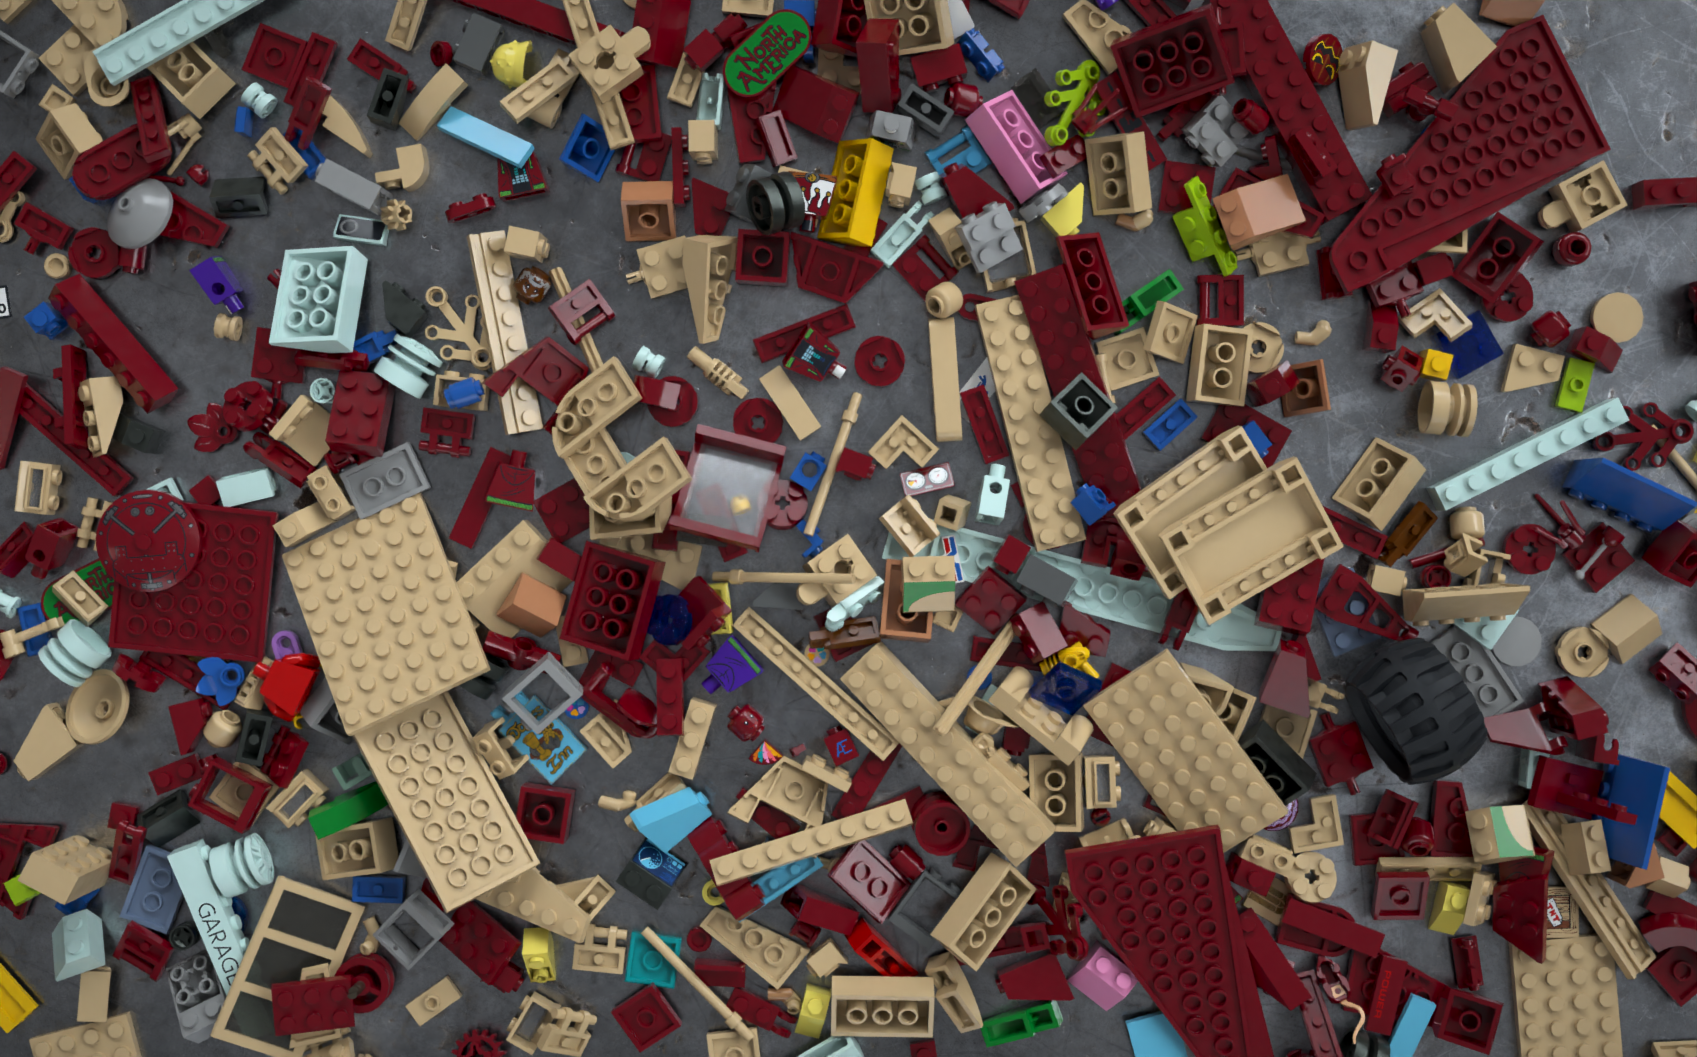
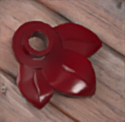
M209 403L206 414H197L187 420L190 430L199 436L195 442L194 449L200 452H214L221 444L232 443L238 435V429L226 423L223 416V407L219 404ZM222 427H226L228 430L225 436H222L220 433Z

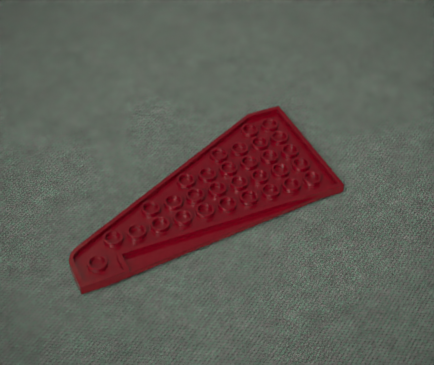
M1544 15L1508 29L1495 44L1497 47L1475 68L1449 100L1458 105L1453 119L1447 122L1436 116L1405 154L1407 158L1403 163L1416 184L1393 198H1390L1381 184L1333 243L1329 252V262L1345 295L1376 281L1577 166L1611 150Z
M1218 825L1064 850L1072 894L1196 1057H1274L1224 859L1221 832Z

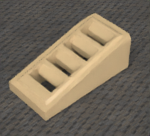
M266 656L263 658L262 663L270 667L274 662ZM256 662L237 693L234 702L244 708L261 710L264 704V696L259 691L264 680L252 675L258 663Z

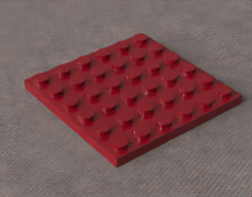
M184 502L197 517L202 532V551L196 567L179 584L156 592L132 590L114 580L108 647L262 662L266 651L277 534L273 525L278 523V512Z

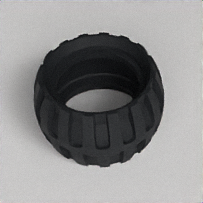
M1424 638L1402 640L1376 650L1353 669L1343 684L1346 700L1364 736L1390 771L1398 776L1402 782H1407L1408 785L1431 782L1455 772L1472 759L1487 740L1488 731L1485 727V719L1464 679L1455 670L1448 658L1434 644L1425 641Z

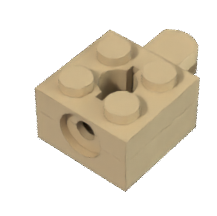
M610 24L571 52L569 57L603 104L644 74L636 58L649 50L651 40L648 32L642 27H634L620 37Z
M1603 160L1549 188L1548 191L1554 201L1540 209L1538 221L1546 229H1553L1566 223L1570 232H1577L1627 206V203Z
M847 534L802 567L806 573L855 574V583H801L796 589V597L804 605H813L824 597L830 607H833L876 577L877 574L849 534Z

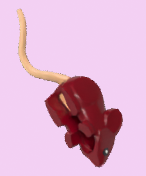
M1318 954L1316 973L1318 983L1322 985L1330 1003H1340L1348 1008L1356 1009L1360 1013L1361 1018L1352 1037L1353 1044H1356V1035L1365 1022L1364 1011L1360 1006L1347 1001L1351 996V990L1346 977L1342 976L1339 964H1335L1331 959Z

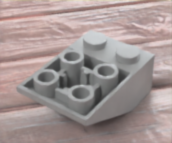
M205 949L166 968L182 1036L184 1039L195 1043H201L211 1038V1031L226 999L225 991L208 951ZM233 1010L225 1026L228 1029L238 1024Z

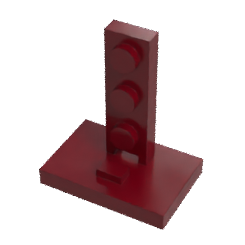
M1539 755L1527 805L1589 820L1592 819L1593 814L1631 825L1636 824L1638 816L1627 812V806L1611 803V806H1607V800L1597 798L1604 771Z

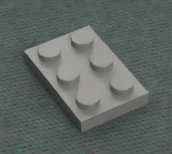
M406 442L383 453L382 457H376L339 474L360 520L431 488L410 442Z

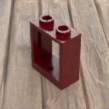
M220 757L207 761L201 770L202 779L199 784L196 783L189 793L191 800L188 806L241 834L249 831L273 785ZM220 769L255 787L239 817L205 800Z

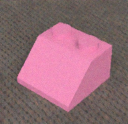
M1098 940L1089 949L1086 959L1080 961L1066 979L1105 1011H1108L1123 1000L1138 982L1125 962Z

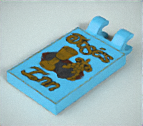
M520 691L514 696L538 721L551 711L536 695L529 699ZM501 705L497 706L490 713L494 719L503 716L505 721L498 731L504 737L511 735L515 738L513 747L522 756L527 754L529 756L527 761L551 785L588 749L558 717L537 735L533 730L529 731L522 725L521 718L515 712L508 714Z

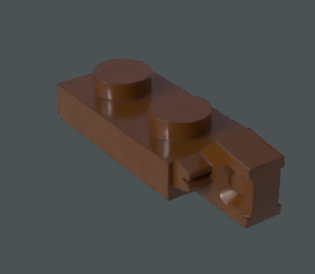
M1418 501L1387 539L1388 541L1385 542L1378 559L1383 564L1392 567L1397 559H1400L1402 556L1407 557L1438 517L1425 503Z
M871 616L844 620L843 627L835 632L829 631L825 626L821 627L819 631L809 632L808 641L810 649L824 647V649L832 650L880 643L881 635L876 617Z

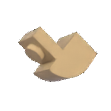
M422 144L396 148L399 168L375 173L376 183L381 187H385L386 190L400 188V184H403V188L406 191L413 192L425 183L429 175L427 149Z

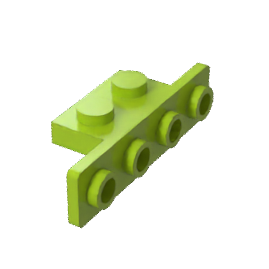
M1198 176L1193 177L1184 184L1193 207L1180 211L1172 217L1192 262L1215 255L1224 277L1228 276L1237 269L1236 256L1230 250L1226 233L1220 227L1217 220L1216 210L1208 200L1205 185Z

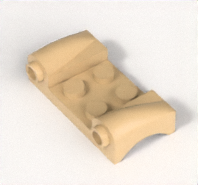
M1014 667L988 701L1069 766L1082 751L1094 730L1091 721L1082 715H1074L1065 723L1057 712L1051 711L1044 706L1040 698L1028 693V690L1034 683L1032 674L1024 667Z

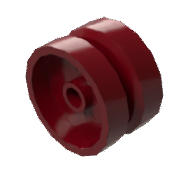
M946 792L928 793L914 804L910 813L913 821L911 827L919 845L927 853L936 856H948L958 852L966 844L970 835V821L965 812Z

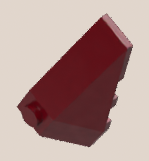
M1252 907L1241 913L1239 918L1256 984L1284 1007L1292 1011L1312 996Z

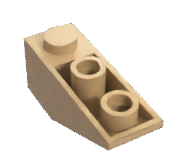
M115 376L89 378L80 382L78 389L79 398L83 401L85 410L83 421L88 426V448L92 451L93 458L107 453L124 401L121 385Z

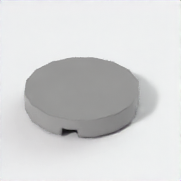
M1515 616L1491 649L1492 654L1499 662L1509 666H1523L1531 663L1538 656L1541 649L1542 637L1538 627L1526 618Z

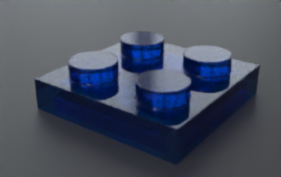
M1480 310L1466 316L1473 323L1472 328L1454 341L1450 342L1441 331L1432 335L1441 352L1454 355L1450 368L1456 379L1466 376L1504 354Z
M1059 661L1030 689V697L1069 715H1073L1102 688V680Z

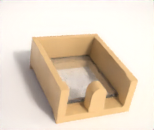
M1012 218L1016 225L1013 229L1023 249L982 272L986 294L1016 287L1014 281L1036 274L1025 220L1018 221V218Z

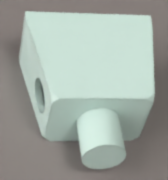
M991 464L989 475L984 476L981 482L974 522L999 526L1004 519L1010 483L1009 479L1004 478L1005 466ZM990 489H995L998 494L992 493Z

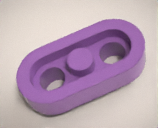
M285 630L274 635L271 644L275 659H282L288 654L303 653L299 638L294 632ZM285 638L291 642L289 647L284 646Z

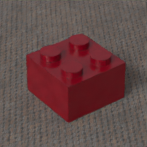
M738 229L736 283L787 287L790 232L779 231L774 234L763 235L758 230Z
M525 782L520 789L516 819L527 839L564 844L569 837L576 790Z

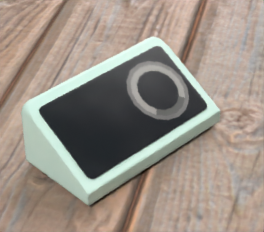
M339 214L333 238L387 247L389 230L387 225L381 220Z

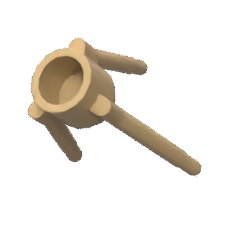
M189 112L167 126L169 137L176 132H179L184 139L188 136L190 137V140L167 171L169 176L173 174L193 144L202 137L198 133L202 129L201 125Z

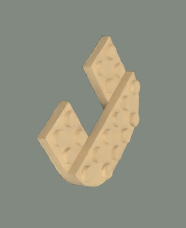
M0 0V18L9 24L33 0ZM52 0L74 25L39 57V60L76 97L88 87L84 72V62L87 55L93 49L101 47L126 33L127 20L129 19L122 0Z
M613 356L574 386L561 400L555 412L558 414L556 426L552 427V438L558 456L564 459L585 494L583 498L586 503L604 516L618 521L632 522L645 519L656 513L655 508L693 479L668 438L664 436L628 464L605 427L640 401L642 396L619 359Z

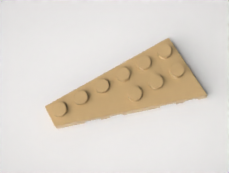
M536 867L475 898L578 943L584 942L591 921V917L570 898H566L556 889L557 886L554 883L547 881L540 874Z

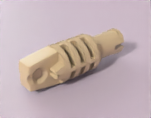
M697 346L687 355L690 361L704 371V377L728 396L733 392L740 399H744L749 392L740 383L742 377L719 359H712Z

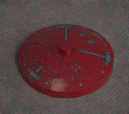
M160 490L134 491L118 498L103 513L96 531V549L104 569L118 583L136 591L156 592L179 584L194 570L202 551L201 527L193 511L178 497Z

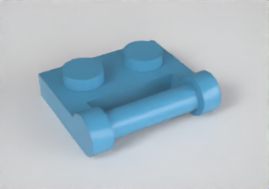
M968 125L961 128L960 133L934 150L930 148L924 152L927 160L935 172H938V175L944 173L943 169L946 166L955 162L958 165L963 164L975 174L991 165L989 158ZM967 141L970 146L969 148L941 165L938 158Z

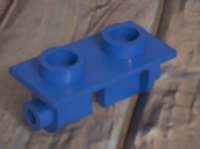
M972 28L970 31H966L957 42L960 45L962 54L976 67L977 72L987 82H990L996 73L999 74L1005 69L1004 61L1001 60L993 49L987 53L984 51L989 44L980 34L979 30L975 31Z

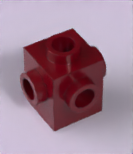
M1402 345L1393 356L1388 355L1382 363L1381 368L1384 370L1381 380L1388 386L1403 392L1408 385L1413 386L1418 380L1424 358Z

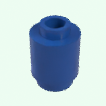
M473 377L451 384L449 388L444 390L446 401L451 409L455 407L460 409L482 401L481 395L485 394L480 380L475 381Z

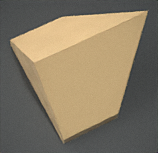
M599 875L556 885V889L566 898L573 900L591 917V920L616 892Z

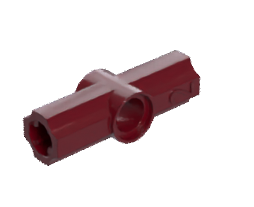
M492 631L488 632L483 645L484 653L507 660L510 667L520 671L531 668L546 653L550 652L536 647L535 642L527 637L513 639ZM550 652L560 662L562 655Z

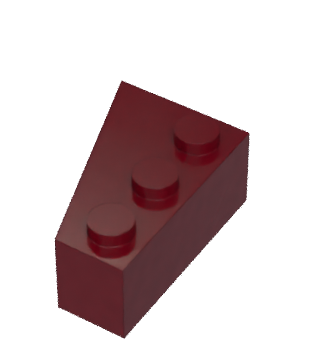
M1568 676L1538 683L1542 701L1547 702L1551 709L1550 713H1546L1550 732L1575 740L1609 733L1607 728L1609 718L1606 711Z

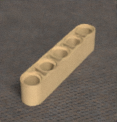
M954 317L928 319L936 441H962Z

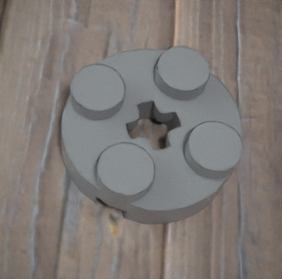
M1058 181L1024 204L1019 209V213L1026 223H1029L1038 215L1041 216L1052 208L1051 204L1062 200L1068 195V192Z

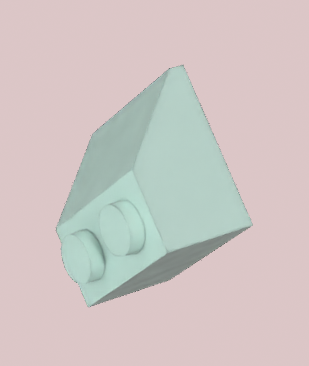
M88 909L62 917L52 933L54 973L57 982L105 965L102 919Z

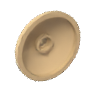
M100 669L93 671L92 675L86 678L80 687L73 689L67 703L65 716L68 731L75 740L84 744L94 745L106 741L117 732L123 724L129 709L130 698L126 681L118 677L111 670Z

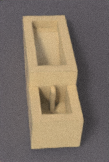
M445 64L415 98L399 124L418 142L447 112L449 107L453 106L451 103L468 86L467 83L450 66Z
M329 96L322 113L327 118L322 126L371 158L373 153L359 125L337 100Z
M780 365L759 378L800 441L822 428Z
M950 952L930 957L925 972L928 977L934 978V985L938 989L935 997L960 1033L982 1028L983 1021L975 997L954 956Z

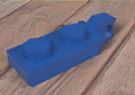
M383 330L379 332L374 331L354 341L353 350L359 353H367L371 364L381 359L382 356L385 357L391 353L388 346L398 344L393 338L396 334H401L396 330L387 334Z

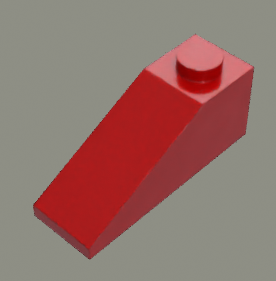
M861 918L850 936L844 935L853 950L883 976L915 977L918 974V971L865 919Z

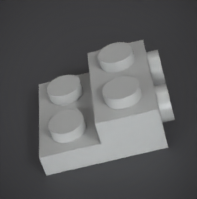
M1222 94L1221 96L1214 95L1181 129L1187 136L1185 138L1187 143L1202 153L1201 159L1210 167H1222L1238 150L1236 145L1249 133V131L1235 121L1232 115L1233 107Z
M991 202L983 207V212L978 215L972 213L961 219L962 224L955 227L977 273H982L1023 249L1013 229L1016 225L1005 203Z

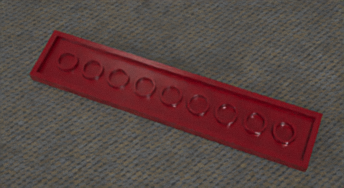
M1064 264L1014 281L1054 397L1082 372L1110 399L1090 338L1085 333ZM1114 412L1077 450L1072 447L1084 484L1087 483L1089 487L1094 485L1096 488H1099L1105 494L1106 501L1109 504L1111 502L1116 504L1114 508L1104 515L1107 517L1114 516L1113 513L1122 503L1142 490Z

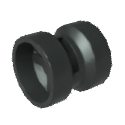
M185 921L172 929L169 935V942L173 948L180 951L187 950L200 941L202 937L195 921Z

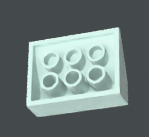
M353 246L285 250L269 344L324 353L353 352L368 259Z

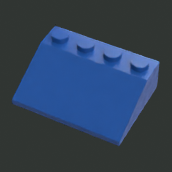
M1606 458L1574 460L1562 485V488L1569 490L1568 495L1579 500L1586 498L1592 501L1591 506L1602 511L1609 509L1615 512L1614 517L1626 522L1632 520L1638 523L1637 528L1652 533L1653 530L1663 531L1697 505L1696 501Z
M1618 754L1617 760H1620L1619 765L1604 763L1603 769L1605 774L1603 782L1600 784L1598 796L1608 801L1607 806H1611V803L1627 806V812L1638 815L1636 824L1622 823L1596 814L1592 815V819H1601L1609 858L1647 870L1670 768L1639 758Z

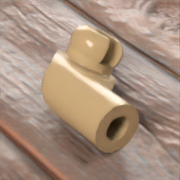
M1326 320L1317 322L1316 328L1311 333L1296 331L1295 344L1319 345L1330 336L1332 330L1330 323Z
M372 916L363 921L368 932L364 943L360 945V951L363 955L374 954L380 946V942L373 936L380 927L375 916Z

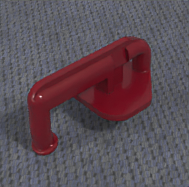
M605 662L601 663V666L583 686V695L581 696L583 700L630 735L644 739L653 738L657 735V709L654 703L638 690L628 688L616 704L596 689L606 676L612 675L611 667Z

